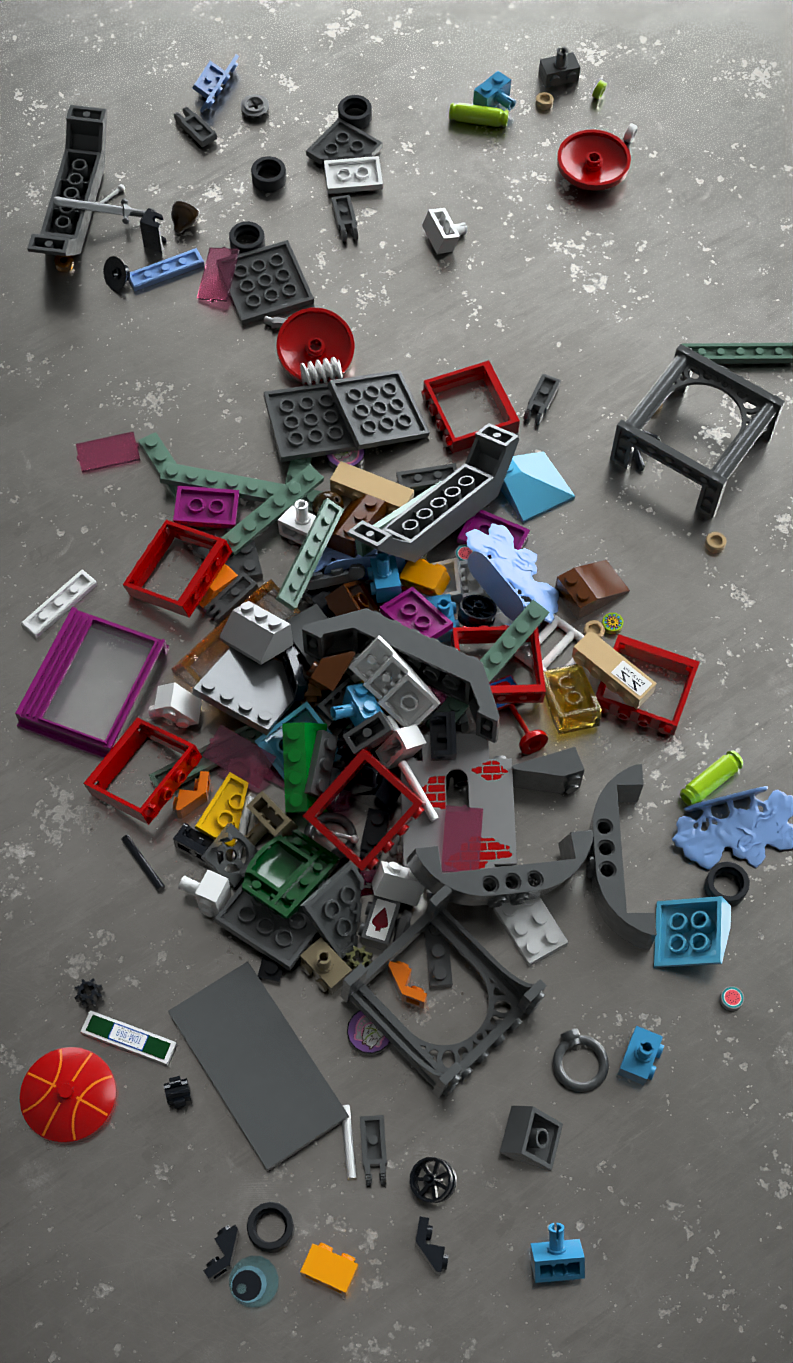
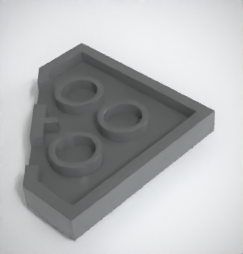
M338 118L306 150V156L319 164H324L326 160L374 157L383 148V142Z
M216 528L202 532L221 538L231 529ZM254 540L235 556L231 554L225 562L238 576L244 571L252 580L263 578ZM191 543L194 556L205 559L210 550Z
M353 862L345 864L300 905L323 940L341 959L346 956V953L352 951L353 946L356 947L358 943L356 932L357 923L360 922L361 889L364 890L365 880Z

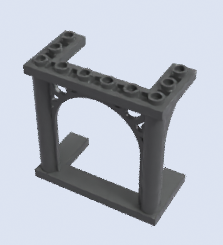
M680 344L676 349L673 361L627 420L621 419L617 424L610 460L627 469L631 464L634 448L701 485L702 488L696 509L713 518L718 511L728 478L759 436L768 441L773 437L785 401L777 395L764 390L762 387L749 382L744 377L729 371L726 367L720 366L691 348ZM692 372L699 375L697 379L691 378ZM689 385L711 386L730 396L740 410L742 419L741 429L712 469L703 466L642 431L665 399L675 390L685 394ZM748 402L756 406V408L749 409L744 407L743 404Z
M444 885L429 899L425 913L369 966L365 968L360 964L343 980L341 998L346 1003L351 1000L434 1087L432 1093L438 1099L443 1094L447 1097L456 1088L460 1079H466L473 1071L470 1067L476 1061L481 1064L489 1056L487 1051L493 1045L497 1048L506 1039L504 1034L509 1029L513 1032L522 1023L520 1018L525 1013L529 1016L535 1011L544 998L545 994L543 991L547 987L541 979L535 984H530L509 972L446 910L452 894V890L447 885ZM430 924L479 972L488 992V1011L481 1027L468 1039L452 1045H435L416 1037L366 986ZM495 988H497L499 994L502 991L505 995L495 996L493 994V991ZM498 1001L507 1002L510 1005V1010L505 1013L498 1012L494 1009V1004ZM493 1016L503 1019L495 1021L496 1025L490 1022ZM481 1034L483 1039L478 1040L476 1036ZM461 1048H465L467 1050V1054L466 1052L463 1053L462 1061L460 1062L458 1050ZM432 1050L438 1052L436 1062L433 1060L435 1056L429 1053ZM446 1051L452 1052L455 1059L454 1064L450 1068L446 1067L442 1061V1056Z

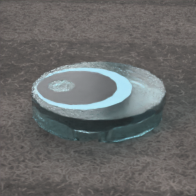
M248 1256L241 1259L234 1265L230 1273L229 1287L231 1294L239 1304L246 1308H259L266 1305L275 1297L278 1290L279 1277L276 1268L269 1260L262 1256Z

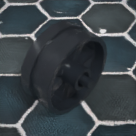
M482 595L466 596L460 602L457 614L458 620L461 625L466 627H479L483 625L492 627L497 614V606L491 599Z
M423 1158L413 1166L410 1173L412 1192L418 1199L424 1202L441 1203L446 1201L456 1188L457 1176L454 1168L449 1162L440 1158ZM435 1162L433 1172L431 1173L426 1164ZM440 1164H442L447 1171L438 1175ZM423 1168L426 1174L424 1177H418ZM448 1176V1185L446 1186L443 1184V1178ZM418 1181H424L426 1184L421 1191ZM430 1187L432 1189L433 1199H429L424 1196L425 1193L430 1189ZM437 1187L445 1190L440 1197H438Z

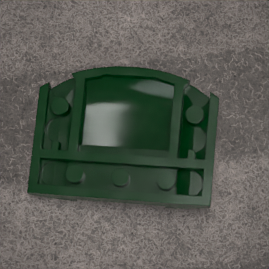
M298 829L292 830L293 835L282 837L281 834L265 844L250 861L245 871L244 883H242V890L284 919L290 918L299 910L300 905L324 880H327L340 861L338 856Z

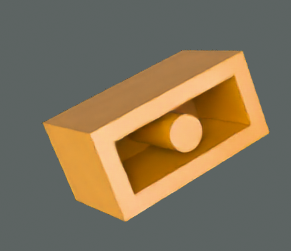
M422 558L416 562L408 560L399 576L404 587L408 589L414 587L420 593L428 596L442 595L451 580L444 566L430 564Z
M320 1242L319 1245L312 1244L301 1268V1276L347 1296L358 1270V1264L355 1263L356 1259L346 1253H342L341 1256L332 1252V1247Z

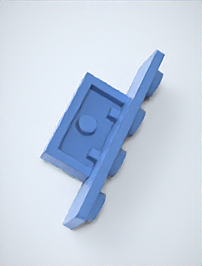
M237 54L225 71L212 61H209L192 89L207 99L200 112L203 113L205 108L210 109L215 101L212 97H217L223 89L220 86L221 83L225 85L230 78L229 71L233 73L238 65L236 60L239 57Z

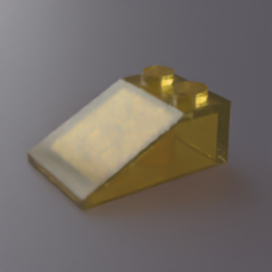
M573 664L543 671L546 688L545 695L553 723L559 735L600 726L601 707L582 666Z

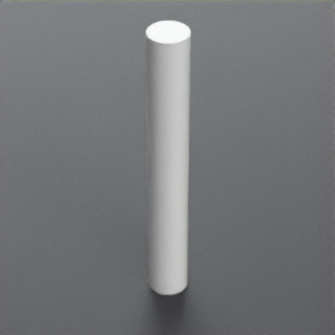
M406 760L399 763L398 766L413 792L426 803L423 809L430 821L434 822L439 819Z
M251 796L245 797L238 830L243 835L247 832L251 811L246 807L254 799ZM242 846L241 849L238 851V852H239V859H241L243 846ZM233 851L232 859L234 860V858H235V853H234V851Z
M342 1105L349 1115V1118L342 1122L347 1179H356L350 1105Z

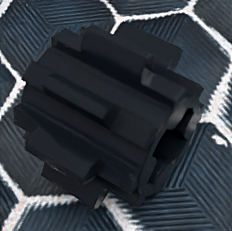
M94 978L86 982L82 979V984L74 988L77 992L74 998L76 1002L81 1001L83 1008L89 1005H93L95 1008L96 1002L103 1000L101 995L103 987L102 985H97ZM90 990L92 995L87 996L86 992Z
M180 1076L169 1078L168 1083H164L168 1105L174 1104L175 1108L185 1106L186 1101L191 1100L187 1078L181 1079Z

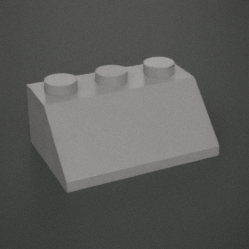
M250 601L232 610L219 637L220 641L260 665L293 646L291 624Z

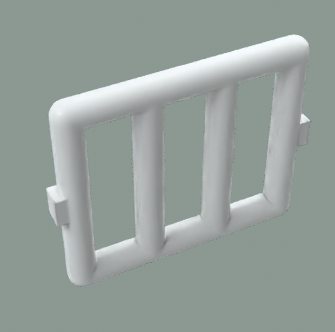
M553 614L554 620L552 623H549L539 633V642L541 644L557 626L567 633L542 660L544 679L552 685L558 686L572 670L576 671L580 665L572 658L556 676L546 670V668L573 639L579 642L584 635L559 616ZM528 645L523 651L519 649L514 656L532 669L531 657H529L531 655L530 646Z

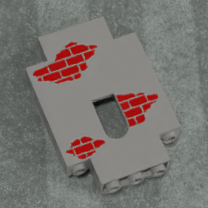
M456 731V760L431 761L430 732H427L426 735H423L426 744L421 748V761H418L417 758H406L405 760L439 819L431 822L426 812L423 811L417 820L413 818L407 824L410 828L402 836L403 867L409 868L406 859L415 848L438 846L442 873L517 865L512 758L506 759V756H494L493 759H489L488 740L476 735V731H471L470 734H461V732ZM400 769V781L413 792ZM452 770H461L467 775L469 812H447L446 776ZM401 793V815L403 816L413 803ZM426 888L427 897H433L435 894Z

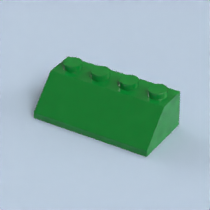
M307 722L282 723L285 813H306L317 800L304 793L316 734L318 730L327 731V724ZM330 805L323 812H330Z

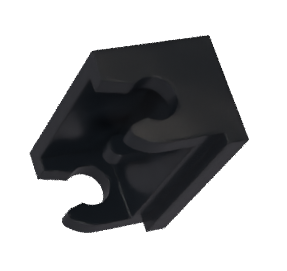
M148 208L139 221L143 245L148 249L163 253L165 249L162 242L167 243V240L161 236V224L155 222V218L163 220V216Z
M455 711L432 713L433 716H430L431 761L456 760Z
M184 823L173 838L175 847L207 864L201 857L214 840L191 828L189 824ZM221 851L217 852V859L221 856Z

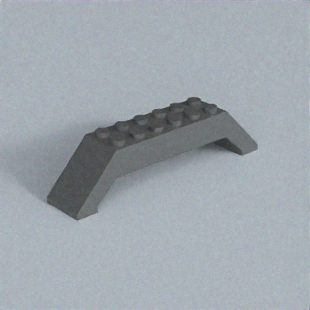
M70 105L66 117L65 151L40 234H31L27 248L28 252L60 256L81 254L92 211L57 206L52 200L54 197H63L95 202L105 168L107 109Z
M488 423L475 433V441L464 465L383 528H377L362 520L348 531V536L376 550L416 562L498 497L519 443V435Z
M367 608L303 626L304 653L319 660L351 651L361 654L380 635L408 663L427 686L469 705L476 723V735L496 744L500 716L483 662L479 661L476 657L461 653L455 647L446 646L435 638H429L416 629H410L403 626L397 620L388 619L381 613Z

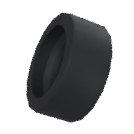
M346 96L338 104V118L358 129L365 128L372 120V105L364 96ZM352 108H358L365 113L360 116H350L345 112Z
M272 156L257 159L251 167L253 185L264 192H275L281 189L286 182V168L282 160ZM264 170H275L279 173L278 176L271 179L262 178L258 174Z
M250 221L240 222L233 226L229 232L230 248L236 255L265 247L264 231L257 223ZM243 235H253L258 238L255 243L250 245H243L236 241Z
M721 862L713 866L705 879L704 888L708 897L722 896L733 907L741 903L749 891L750 880L746 871L738 864ZM720 873L733 875L740 882L739 892L734 896H726L719 893L714 887L715 877Z
M266 1202L260 1204L253 1209L248 1217L247 1232L249 1239L256 1248L263 1252L273 1253L282 1250L293 1237L294 1224L292 1215L280 1203ZM265 1213H277L284 1220L285 1231L277 1241L266 1242L256 1232L257 1221Z

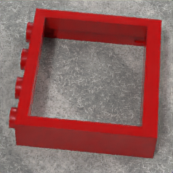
M489 360L424 380L423 390L421 391L424 401H428L430 414L435 416L437 429L442 431L446 447H450L452 453L471 448L476 438L475 433L478 431L455 438L435 394L484 379L505 421L495 426L514 434L519 432L520 420Z
M165 520L129 576L126 577L127 579L123 586L131 597L190 618L233 551L225 539ZM175 538L210 550L178 601L142 588Z
M483 625L479 627L462 626L453 628L451 646L460 651L459 644L495 643L509 626L488 627ZM538 628L526 641L529 642L534 684L490 686L496 704L543 703L546 688Z
M618 634L613 647L618 653L688 676L673 720L635 709L632 706L603 697L606 684L602 681L599 684L592 707L596 708L599 712L616 715L622 720L636 722L642 727H651L662 734L674 735L700 661Z
M137 717L83 784L92 796L149 825L157 817L167 801L172 798L178 787L186 780V777L194 767L198 765L202 755L195 744ZM148 737L183 755L141 808L105 789Z
M362 749L303 817L361 871H366L367 869L371 871L379 863L377 858L382 852L386 854L394 846L392 841L398 835L402 837L410 828L407 824L413 818L417 820L421 816L426 803L370 752ZM368 762L406 796L413 805L372 851L361 860L317 818Z

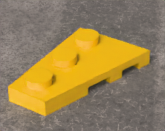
M229 772L195 825V829L214 840L229 823H232L238 829L249 783ZM232 839L224 844L227 847H233L236 839Z

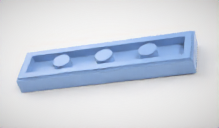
M197 248L130 272L129 282L135 292L203 267L204 261Z

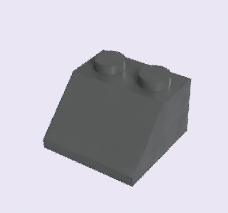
M511 1106L500 1153L518 1162L552 1170L563 1123L533 1106Z

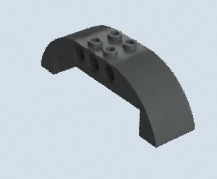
M636 764L617 774L607 783L599 795L589 830H593L594 836L587 855L589 857V864L586 865V876L591 879L592 895L596 908L611 930L632 945L644 950H650L657 935L655 913H627L618 802H638L644 782L642 764Z
M593 830L570 832L558 843L561 855L560 861L442 873L438 846L415 848L406 859V862L412 874L431 893L436 894L444 885H447L452 890L449 902L468 906L488 905L489 908L500 907L502 903L508 902L512 906L521 905L525 900L535 899L551 892L571 877L586 859L594 834Z

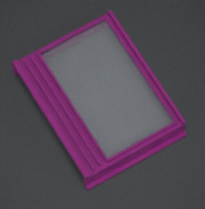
M72 607L15 713L18 719L17 727L104 759L113 748L160 652L166 654L169 645L166 644L165 639L161 640Z

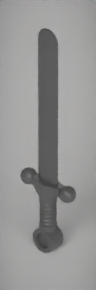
M54 197L52 200L55 205L61 207L123 215L122 222L124 224L129 223V216L143 217L146 210L130 208L128 200L125 198L121 200L123 206L63 197Z

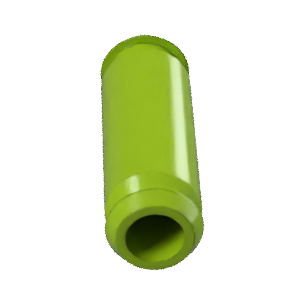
M453 102L450 104L449 119L451 121L454 119L457 122L507 127L509 115L507 110L503 111L501 108L465 103L454 104Z
M727 751L726 755H722L688 783L685 789H681L680 797L683 802L690 806L703 801L738 772V769L742 768L743 760L741 756L735 751Z

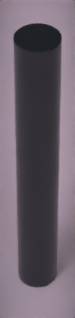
M128 834L121 838L122 842L156 890H163L165 885Z

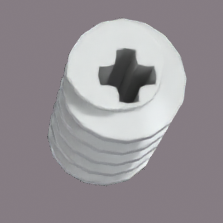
M331 357L330 363L326 358L323 359V364L316 360L315 366L310 361L307 364V368L304 363H300L303 386L305 382L308 385H312V381L320 384V379L327 383L328 378L335 380V376L343 379L340 361L338 359L337 362L335 357Z

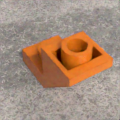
M224 564L199 605L204 608L238 575L229 566Z
M200 771L199 779H195L194 791L179 789L178 797H174L173 810H176L178 818L183 819L208 801L211 783L209 772Z
M390 961L388 973L401 1000L424 1009L427 993H424V990L417 986L408 987L412 969L404 962L396 961L395 963Z

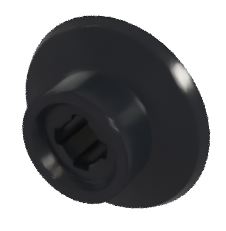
M111 256L106 260L103 269L105 282L111 290L119 291L129 280V268L116 256Z

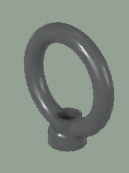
M326 812L317 818L321 823L326 821L338 822L346 828L348 835H357L353 823L342 814ZM310 822L306 825L304 834L312 839L315 827ZM347 840L345 845L352 850L356 843ZM337 847L331 851L340 858L336 867H341L350 861Z
M578 1028L562 1033L560 1035L562 1042L557 1046L553 1056V1068L559 1081L567 1088L579 1092L591 1091L600 1086L609 1070V1060L603 1046L589 1036L580 1035ZM582 1044L595 1051L599 1058L600 1066L597 1075L587 1082H577L567 1076L563 1069L562 1059L568 1048Z

